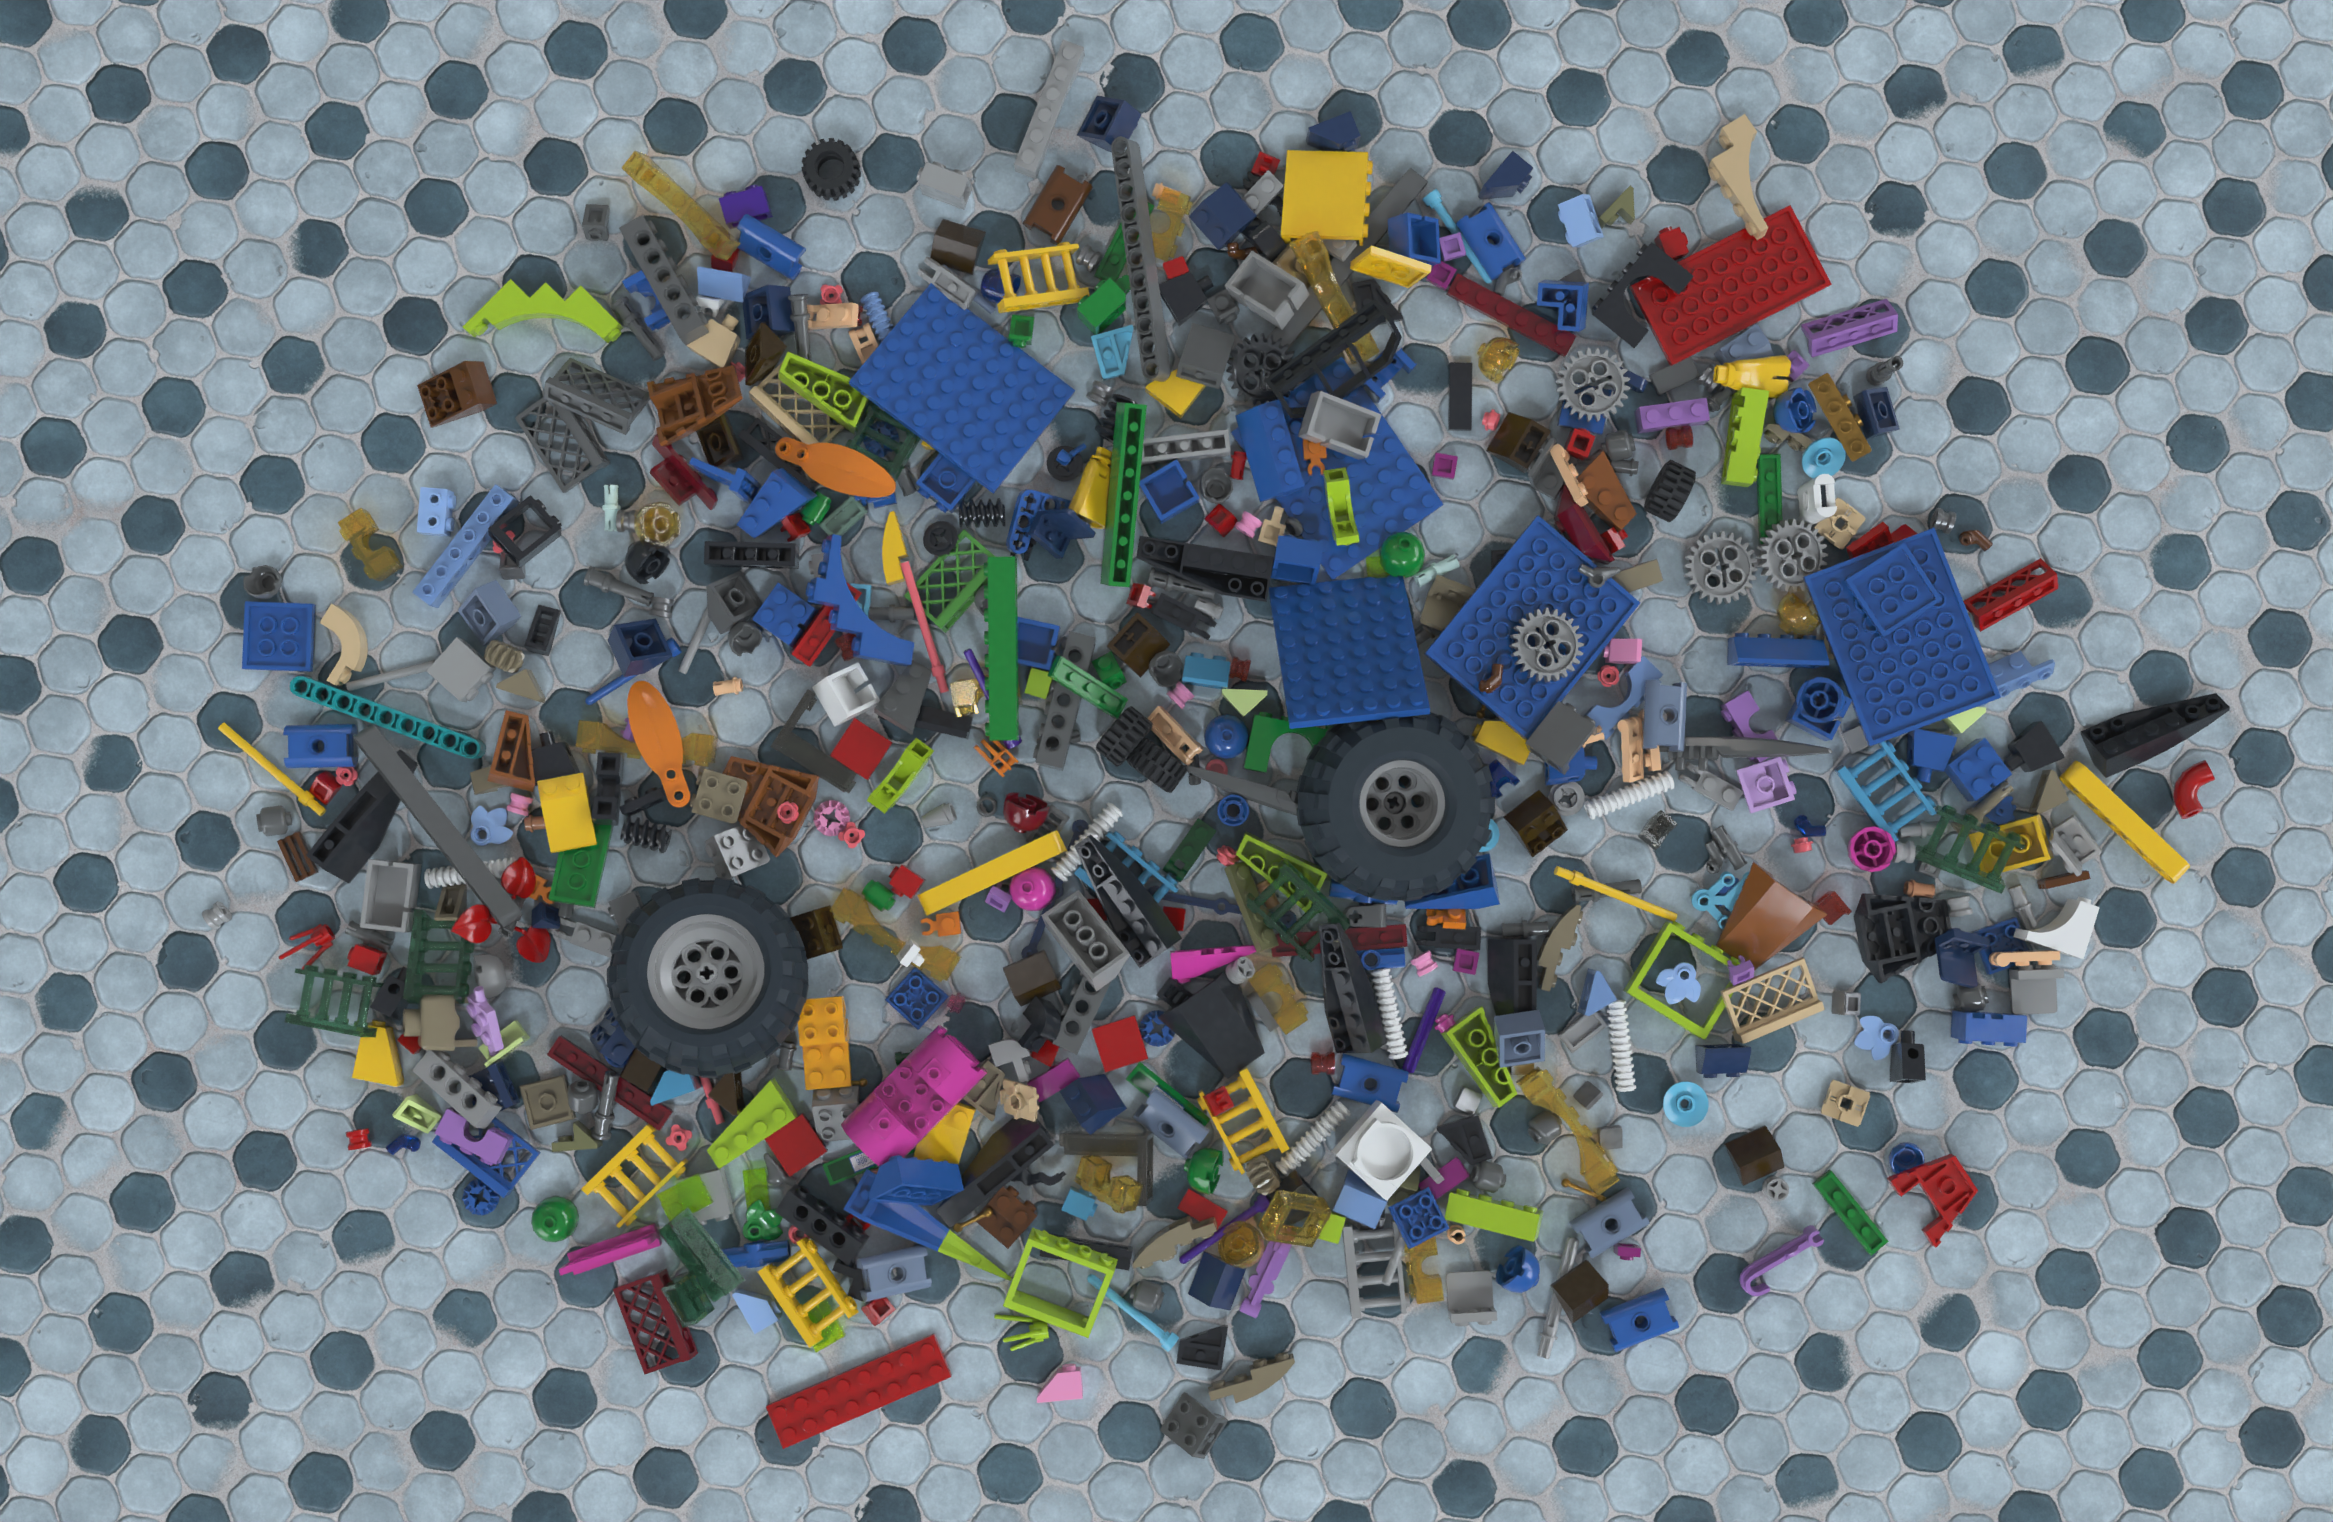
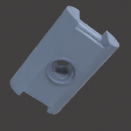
M1646 680L1642 749L1649 750L1655 749L1657 746H1668L1671 752L1684 751L1687 683L1679 682L1672 684V686L1660 685V680ZM1663 711L1667 714L1666 721L1663 718Z
M1155 1088L1146 1100L1147 1105L1141 1104L1132 1118L1187 1159L1195 1147L1194 1143L1200 1144L1208 1134L1209 1129Z
M1628 1187L1569 1222L1572 1229L1576 1233L1580 1231L1588 1246L1584 1247L1591 1259L1650 1224L1647 1217L1643 1213L1639 1214L1631 1200L1635 1197ZM1614 1218L1613 1225L1609 1228L1605 1227L1606 1220Z
M918 1245L857 1259V1268L862 1269L865 1290L860 1291L863 1301H872L931 1287L932 1281L931 1278L926 1277L924 1256H928L926 1247ZM896 1267L897 1276L892 1279L891 1271Z

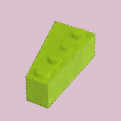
M787 351L779 370V380L852 434H855L869 399L849 385L851 378Z
M1742 387L1732 395L1721 484L1749 487L1753 482H1756L1758 476L1756 464L1761 452L1760 442L1769 391Z
M1247 831L1236 850V855L1262 875L1305 913H1309L1327 876L1322 867Z
M1476 1006L1458 1019L1452 1027L1441 1033V1035L1491 1105L1500 1108L1516 1096L1517 1092L1507 1067L1500 1068L1495 1039L1490 1024H1488L1485 1017L1484 1009L1482 1006Z
M775 1078L771 1079L707 1149L718 1169L799 1116Z
M1457 1188L1456 1191H1451L1449 1194L1445 1220L1534 1242L1539 1235L1544 1211L1529 1205H1516L1515 1202L1501 1199V1201L1493 1200L1492 1196L1479 1194V1196L1470 1195V1191Z

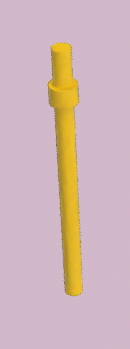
M225 722L218 727L224 735L295 794L301 804L305 807L309 806L319 816L326 812V809L314 799V795L308 790L304 791Z
M1556 866L1554 870L1555 875L1569 880V883L1576 886H1585L1672 922L1677 918V913L1584 877L1583 873L1576 870L1569 871L1559 866Z

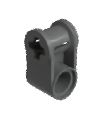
M1386 904L1347 907L1343 911V921L1345 924L1353 927H1387ZM1353 910L1356 914H1359V918H1356L1354 923L1352 919H1349V915L1353 914Z

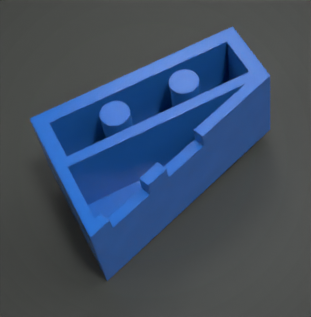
M780 468L772 471L737 523V526L755 539L770 531L786 517L817 497V495L785 469Z
M1952 1010L1951 1037L1958 1039V1043L1972 1044L1973 1041H1981L1983 1045H1995V1042H2004L2003 1046L2018 1047V1043H2026V1015Z

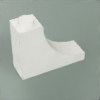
M2078 897L2077 900L2067 899L2060 914L2048 925L2035 930L2016 928L2013 937L2050 950L2060 951L2061 954L2084 959L2100 907L2092 905V900Z

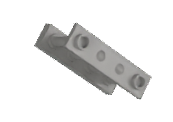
M1391 1219L1392 1228L1357 1231L1352 1229L1351 1223H1345L1343 1226L1342 1235L1350 1315L1352 1319L1361 1318V1311H1365V1308L1400 1305L1401 1313L1407 1314L1406 1307L1410 1306L1409 1293L1404 1291L1401 1258L1391 1282H1397L1399 1296L1363 1299V1297H1359L1358 1288H1362L1365 1285L1382 1284L1384 1274L1361 1277V1274L1357 1275L1356 1266L1365 1262L1390 1260L1393 1250L1359 1254V1252L1354 1250V1243H1358V1240L1393 1237V1245L1395 1247L1400 1231L1394 1219Z

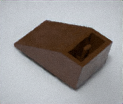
M463 361L417 385L431 428L482 412L497 404L484 361Z

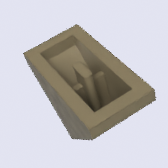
M524 669L496 685L498 689L545 703L546 698L531 670Z
M2054 770L2042 771L2028 813L2041 814L2069 800Z
M466 884L442 887L434 916L435 921L457 920L467 909Z

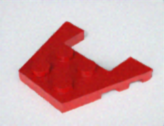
M1948 1154L1887 1178L1895 1192L1901 1197L1919 1183L1939 1213L1936 1219L1921 1229L1930 1244L1935 1248L1942 1242L1940 1238L1946 1231L1949 1232L1952 1228V1222L1958 1213L1962 1214L1978 1192V1189L1953 1154Z

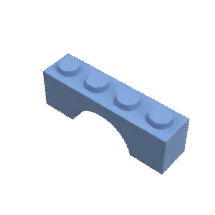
M1645 656L1641 657V662L1633 664L1624 673L1628 689L1624 700L1619 705L1613 708L1594 705L1585 714L1595 721L1596 727L1601 726V733H1604L1605 740L1615 731L1613 727L1617 722L1627 719L1630 716L1628 711L1633 706L1637 708L1645 700L1643 695L1645 694L1646 680H1659L1663 676Z

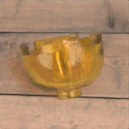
M1495 337L1489 340L1487 344L1483 343L1477 352V355H1479L1478 367L1483 376L1494 383H1500L1505 378L1502 375L1507 368L1509 371L1513 368L1520 351L1517 347L1520 345L1506 337Z
M654 502L646 504L639 509L635 516V533L642 541L650 542L652 541L650 539H654L660 542L650 543L652 545L669 546L679 536L681 531L679 514L668 503Z
M1790 591L1778 603L1776 611L1777 617L1781 621L1778 626L1787 634L1790 632L1796 635L1809 634L1821 624V621L1816 613L1812 615V611L1806 603Z
M1237 1221L1224 1229L1222 1240L1219 1239L1218 1253L1222 1260L1232 1267L1241 1269L1252 1267L1259 1262L1263 1256L1265 1246L1264 1238L1256 1227L1244 1221Z

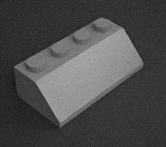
M1079 890L1041 915L1046 928L1096 991L1116 978L1130 956L1127 949Z

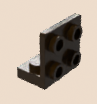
M830 905L790 917L796 930L799 931L807 959L843 949Z

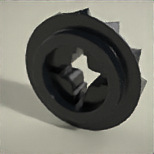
M1059 446L1048 455V472L1054 479L1062 482L1073 480L1080 474L1083 466L1081 455L1078 453L1072 458L1073 461L1068 464L1069 472L1064 467L1056 469L1060 465L1056 460L1059 452L1064 449L1070 453L1074 449L1070 446Z
M938 521L931 524L923 536V544L930 554L939 557L945 554L949 555L950 551L956 548L957 540H959L956 528L946 521ZM935 535L940 537L944 536L947 543H939Z

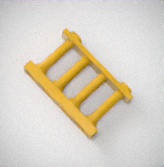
M1062 242L1054 247L1007 252L1006 249L995 251L987 261L988 265L998 264L1005 296L997 304L998 312L1005 313L1078 303L1086 295L1090 296L1088 287L1080 288L1077 285L1071 255L1079 249V244ZM1062 256L1068 283L1067 290L1059 291V288H1056L1050 257ZM1041 258L1047 290L1045 291L1046 293L1038 294V291H1035L1029 260ZM1020 261L1026 289L1024 296H1017L1013 291L1008 262Z
M1247 1067L1239 1071L1240 1076L1237 1077L1238 1080L1225 1086L1228 1094L1240 1088H1247L1251 1096L1247 1097V1101L1219 1116L1212 1117L1202 1097L1205 1095L1203 1090L1198 1091L1200 1097L1197 1098L1203 1111L1207 1109L1228 1148L1232 1156L1229 1159L1234 1171L1239 1169L1241 1175L1245 1173L1242 1165L1254 1157H1258L1273 1148L1275 1150L1279 1148L1281 1153L1290 1149ZM1251 1108L1259 1109L1262 1116L1258 1117V1121L1227 1137L1221 1124ZM1262 1128L1264 1130L1269 1128L1272 1136L1269 1137L1267 1142L1237 1156L1232 1144Z
M647 1124L581 1188L586 1195L593 1191L596 1194L599 1193L623 1218L616 1224L618 1228L624 1224L628 1227L637 1219L635 1213L673 1176L679 1178L687 1170L685 1165L689 1161L685 1158L678 1164L654 1139L656 1136L653 1133L657 1129L650 1124ZM642 1144L648 1145L672 1170L663 1180L638 1155L639 1152L636 1149ZM625 1160L628 1162L632 1161L655 1185L647 1195L622 1171L623 1168L620 1165ZM609 1176L615 1177L639 1202L630 1212L605 1187L606 1183L604 1181Z
M805 1237L796 1242L800 1247L799 1251L778 1267L771 1263L759 1270L758 1274L810 1348L824 1339L821 1335L823 1329L843 1314H846L849 1319L859 1313V1311L857 1310L855 1300L846 1294L817 1252L818 1247L815 1242ZM807 1257L813 1269L792 1285H787L782 1278L783 1273ZM817 1276H820L826 1288L806 1303L800 1304L795 1297V1293ZM830 1295H833L840 1306L819 1322L813 1323L808 1316V1312Z

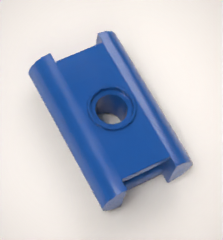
M1490 202L1481 208L1479 214L1470 219L1466 215L1456 222L1457 228L1491 281L1497 279L1506 267L1512 264L1515 268L1526 260V257ZM1487 238L1491 239L1494 245L1490 244Z
M745 214L737 227L741 231V235L734 243V246L787 278L795 280L802 269L799 259L806 251V248L754 217Z
M355 724L286 725L283 731V735L288 736V758H284L286 768L356 767L358 757H354L353 734L358 733L357 726ZM322 740L324 749L320 752L318 750V743Z
M1343 1053L1340 1063L1344 1066L1338 1084L1333 1083L1331 1094L1367 1105H1372L1378 1100L1390 1111L1398 1113L1400 1103L1397 1101L1402 1082L1407 1083L1409 1072ZM1373 1078L1376 1080V1084L1372 1088H1367L1364 1086L1365 1080Z
M1664 1288L1599 1312L1603 1322L1609 1324L1613 1335L1610 1343L1615 1352L1679 1328L1678 1321L1673 1315L1670 1316L1665 1301L1669 1300V1297ZM1638 1316H1644L1642 1323L1635 1324V1319Z

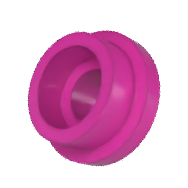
M1444 1013L1435 1020L1437 1024L1434 1028L1438 1029L1441 1033L1448 1030L1456 1023L1453 1020V1014L1447 1015Z

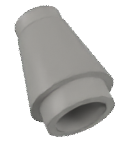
M943 803L922 815L921 819L924 827L929 828L952 824L953 821L957 820V816L951 803Z

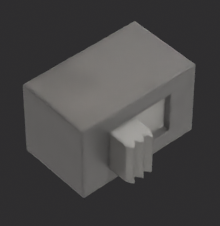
M1919 859L1915 871L1932 878H1938L1942 866Z

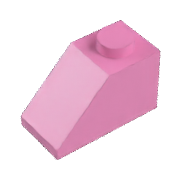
M1611 639L1602 650V657H1606L1605 663L1633 665L1641 662L1642 639Z
M1076 1364L1062 1365V1368H1058L1039 1391L1037 1403L1083 1399L1081 1366L1076 1367Z

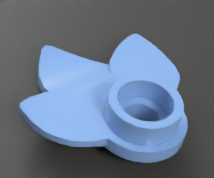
M479 805L471 815L473 828L470 836L476 845L485 846L490 842L502 844L512 837L513 831L505 827L507 822V811L505 808H497L487 812L484 807ZM482 830L486 832V837L484 839L480 838L479 833Z
M1681 962L1672 969L1662 970L1656 979L1658 985L1666 987L1665 997L1668 1004L1678 1003L1684 997L1692 1002H1696L1701 992L1700 983L1695 979V968L1687 962ZM1682 971H1687L1689 975L1687 977H1681L1680 973Z
M1864 1016L1860 1018L1859 1021L1864 1030L1856 1036L1854 1045L1860 1049L1871 1050L1873 1060L1885 1058L1890 1052L1891 1045L1895 1044L1899 1038L1897 1027L1891 1023H1884L1877 1016ZM1885 1030H1889L1890 1036L1888 1038H1884L1883 1036Z

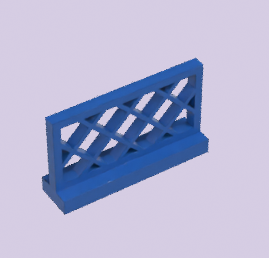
M693 457L689 462L705 477L728 486L729 490L746 503L751 504L760 489L761 484L747 471L737 468L735 475Z
M496 1117L491 1121L494 1127L500 1128L505 1133L514 1137L512 1140L513 1147H509L508 1150H513L515 1163L503 1164L502 1160L499 1165H488L482 1162L478 1155L474 1153L472 1155L466 1154L460 1150V1146L454 1143L452 1145L446 1144L439 1139L440 1136L436 1135L432 1143L503 1198L513 1191L515 1185L541 1153ZM478 1128L479 1135L473 1137L483 1139L485 1136L483 1129ZM525 1148L533 1154L528 1161L519 1162L518 1149ZM515 1166L516 1177L512 1182L504 1176L503 1167Z

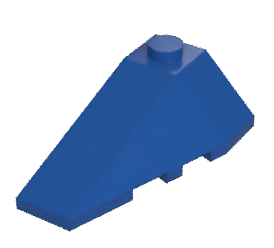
M1490 853L1476 856L1475 859L1477 861L1470 870L1453 880V884L1439 893L1425 895L1421 899L1404 901L1405 908L1480 909L1499 905L1498 887Z

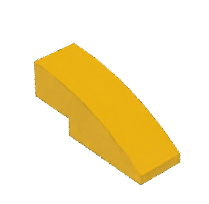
M894 511L889 512L882 546L883 570L886 583L890 586L905 581L900 559L909 557L898 518Z

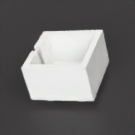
M859 662L825 677L812 687L834 727L868 711L880 702L871 684L855 693L854 690L868 681Z

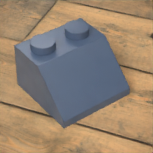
M1758 324L1714 353L1721 365L1736 360L1774 356L1771 344Z
M497 580L475 588L458 609L482 646H486L492 640L508 631L522 617Z
M1539 1010L1494 1016V1037L1500 1068L1545 1061V1027Z

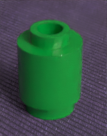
M818 491L815 492L817 497L806 503L800 512L804 515L802 520L812 526L815 523L820 524L831 507L829 504L832 500Z
M873 879L865 886L861 893L865 896L864 899L881 912L885 909L889 911L896 902L894 899L895 893L879 881L875 882Z

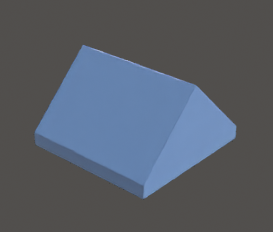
M697 267L699 295L743 303L751 281L750 276Z
M1588 968L1577 1012L1590 1016L1617 999L1602 973Z
M1348 1169L1332 1212L1375 1229L1387 1201L1357 1174Z

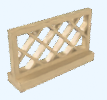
M782 363L757 387L754 386L749 391V398L794 440L805 444L820 443L814 437V429H827V437L821 443H830L844 429L842 425H830L828 415L827 425H814L813 414H825L823 411L813 410L812 403L811 410H797V399L805 398L795 391L794 394H781V383L783 382L779 380V370ZM769 383H778V394H768L764 388ZM781 399H795V410H785L781 406ZM797 414H811V425H801L797 421Z
M1802 957L1720 991L1734 1029L1732 1032L1734 1039L1742 1044L1825 1010L1823 1002L1818 999L1805 959ZM1800 965L1802 973L1799 980L1789 977L1792 969ZM1777 974L1783 977L1778 989L1769 985L1772 977ZM1788 979L1797 983L1792 995L1783 992ZM1755 983L1763 985L1758 998L1748 994ZM1801 986L1808 988L1811 997L1804 1000L1796 998ZM1767 988L1777 991L1772 1004L1762 1000ZM1736 991L1742 993L1738 1006L1731 1004L1729 994ZM1781 994L1790 997L1789 1003L1785 1008L1776 1006ZM1747 996L1756 1000L1752 1012L1742 1009ZM1761 1002L1770 1006L1767 1015L1763 1017L1756 1015ZM1743 1011L1749 1014L1747 1023L1739 1026L1737 1018L1740 1012Z

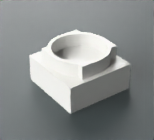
M1376 1100L1331 1152L1387 1201L1432 1148L1382 1102Z

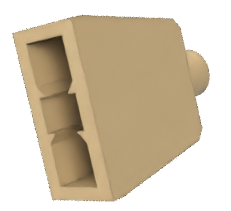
M727 314L721 324L710 319L709 323L706 324L709 333L686 345L691 351L718 368L731 365L730 362H732L741 341L739 336L733 333L739 321Z

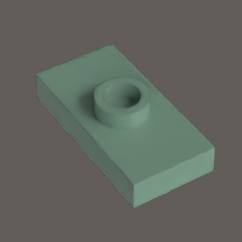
M851 495L819 526L829 536L832 534L843 536L868 511Z

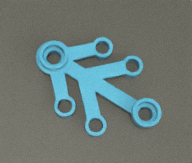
M1723 872L1720 875V879L1711 887L1699 889L1693 893L1691 898L1692 905L1699 911L1707 910L1717 920L1718 926L1723 929L1725 925H1721V922L1724 919H1728L1729 916L1723 915L1715 905H1724L1732 913L1734 903L1739 897L1749 872H1746L1743 878L1725 895H1716L1724 886L1730 887L1735 883V877L1731 872ZM1726 876H1731L1729 882H1724ZM1701 898H1707L1706 903H1700Z

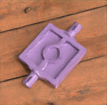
M477 986L473 989L474 993L467 995L469 1005L466 1008L473 1019L471 1028L476 1037L479 1036L483 1043L488 1046L489 1055L495 1056L499 1053V1050L504 1049L496 1013L488 1004L487 998H485L484 988Z

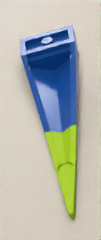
M866 1169L843 1210L864 1222L1006 1280H1012L1009 1275L919 1205L870 1201L868 1195L877 1174Z

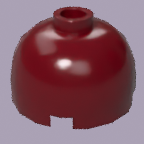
M1018 792L1007 794L1004 801L1003 814L1005 820L1013 827L1014 831L1026 833L1027 831H1034L1043 825L1049 812L1046 801L1030 794H1026V798L1018 797Z

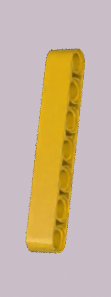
M2075 760L2059 777L2060 781L2165 880L2175 884L2190 868L2189 863L2085 765Z
M1058 830L917 896L926 916L1061 854L1067 851Z

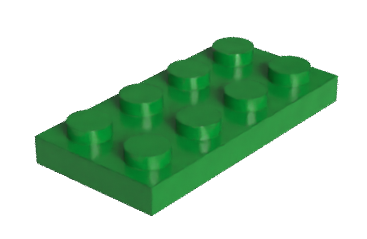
M594 823L597 845L559 852L549 894L550 901L590 908L596 907L613 825H595Z

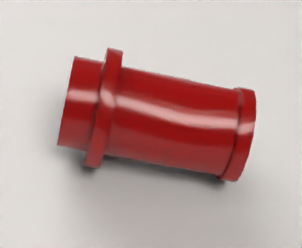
M1234 451L1233 455H1231L1233 460L1229 476L1232 479L1243 480L1245 462L1248 459L1245 452Z

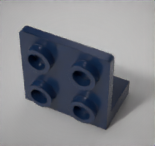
M503 1061L469 1075L470 1078L473 1077L482 1084L481 1088L485 1092L488 1091L498 1098L497 1103L502 1106L500 1111L520 1103V1099Z

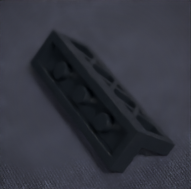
M756 418L746 431L743 429L738 434L741 440L778 469H785L812 492L820 485L816 481L813 484L809 482L802 467L792 468L788 465V461L784 462L771 451L770 442L779 441L782 437L759 418ZM758 425L765 429L766 439L757 440L751 435ZM769 433L775 438H769Z
M921 705L915 727L968 739L973 717ZM878 715L879 719L886 720Z
M1051 1234L1057 1237H1064L1078 1245L1088 1246L1091 1250L1099 1253H1106L1108 1256L1118 1259L1116 1269L1129 1271L1133 1251L1132 1246ZM1040 1250L1041 1257L1070 1261Z

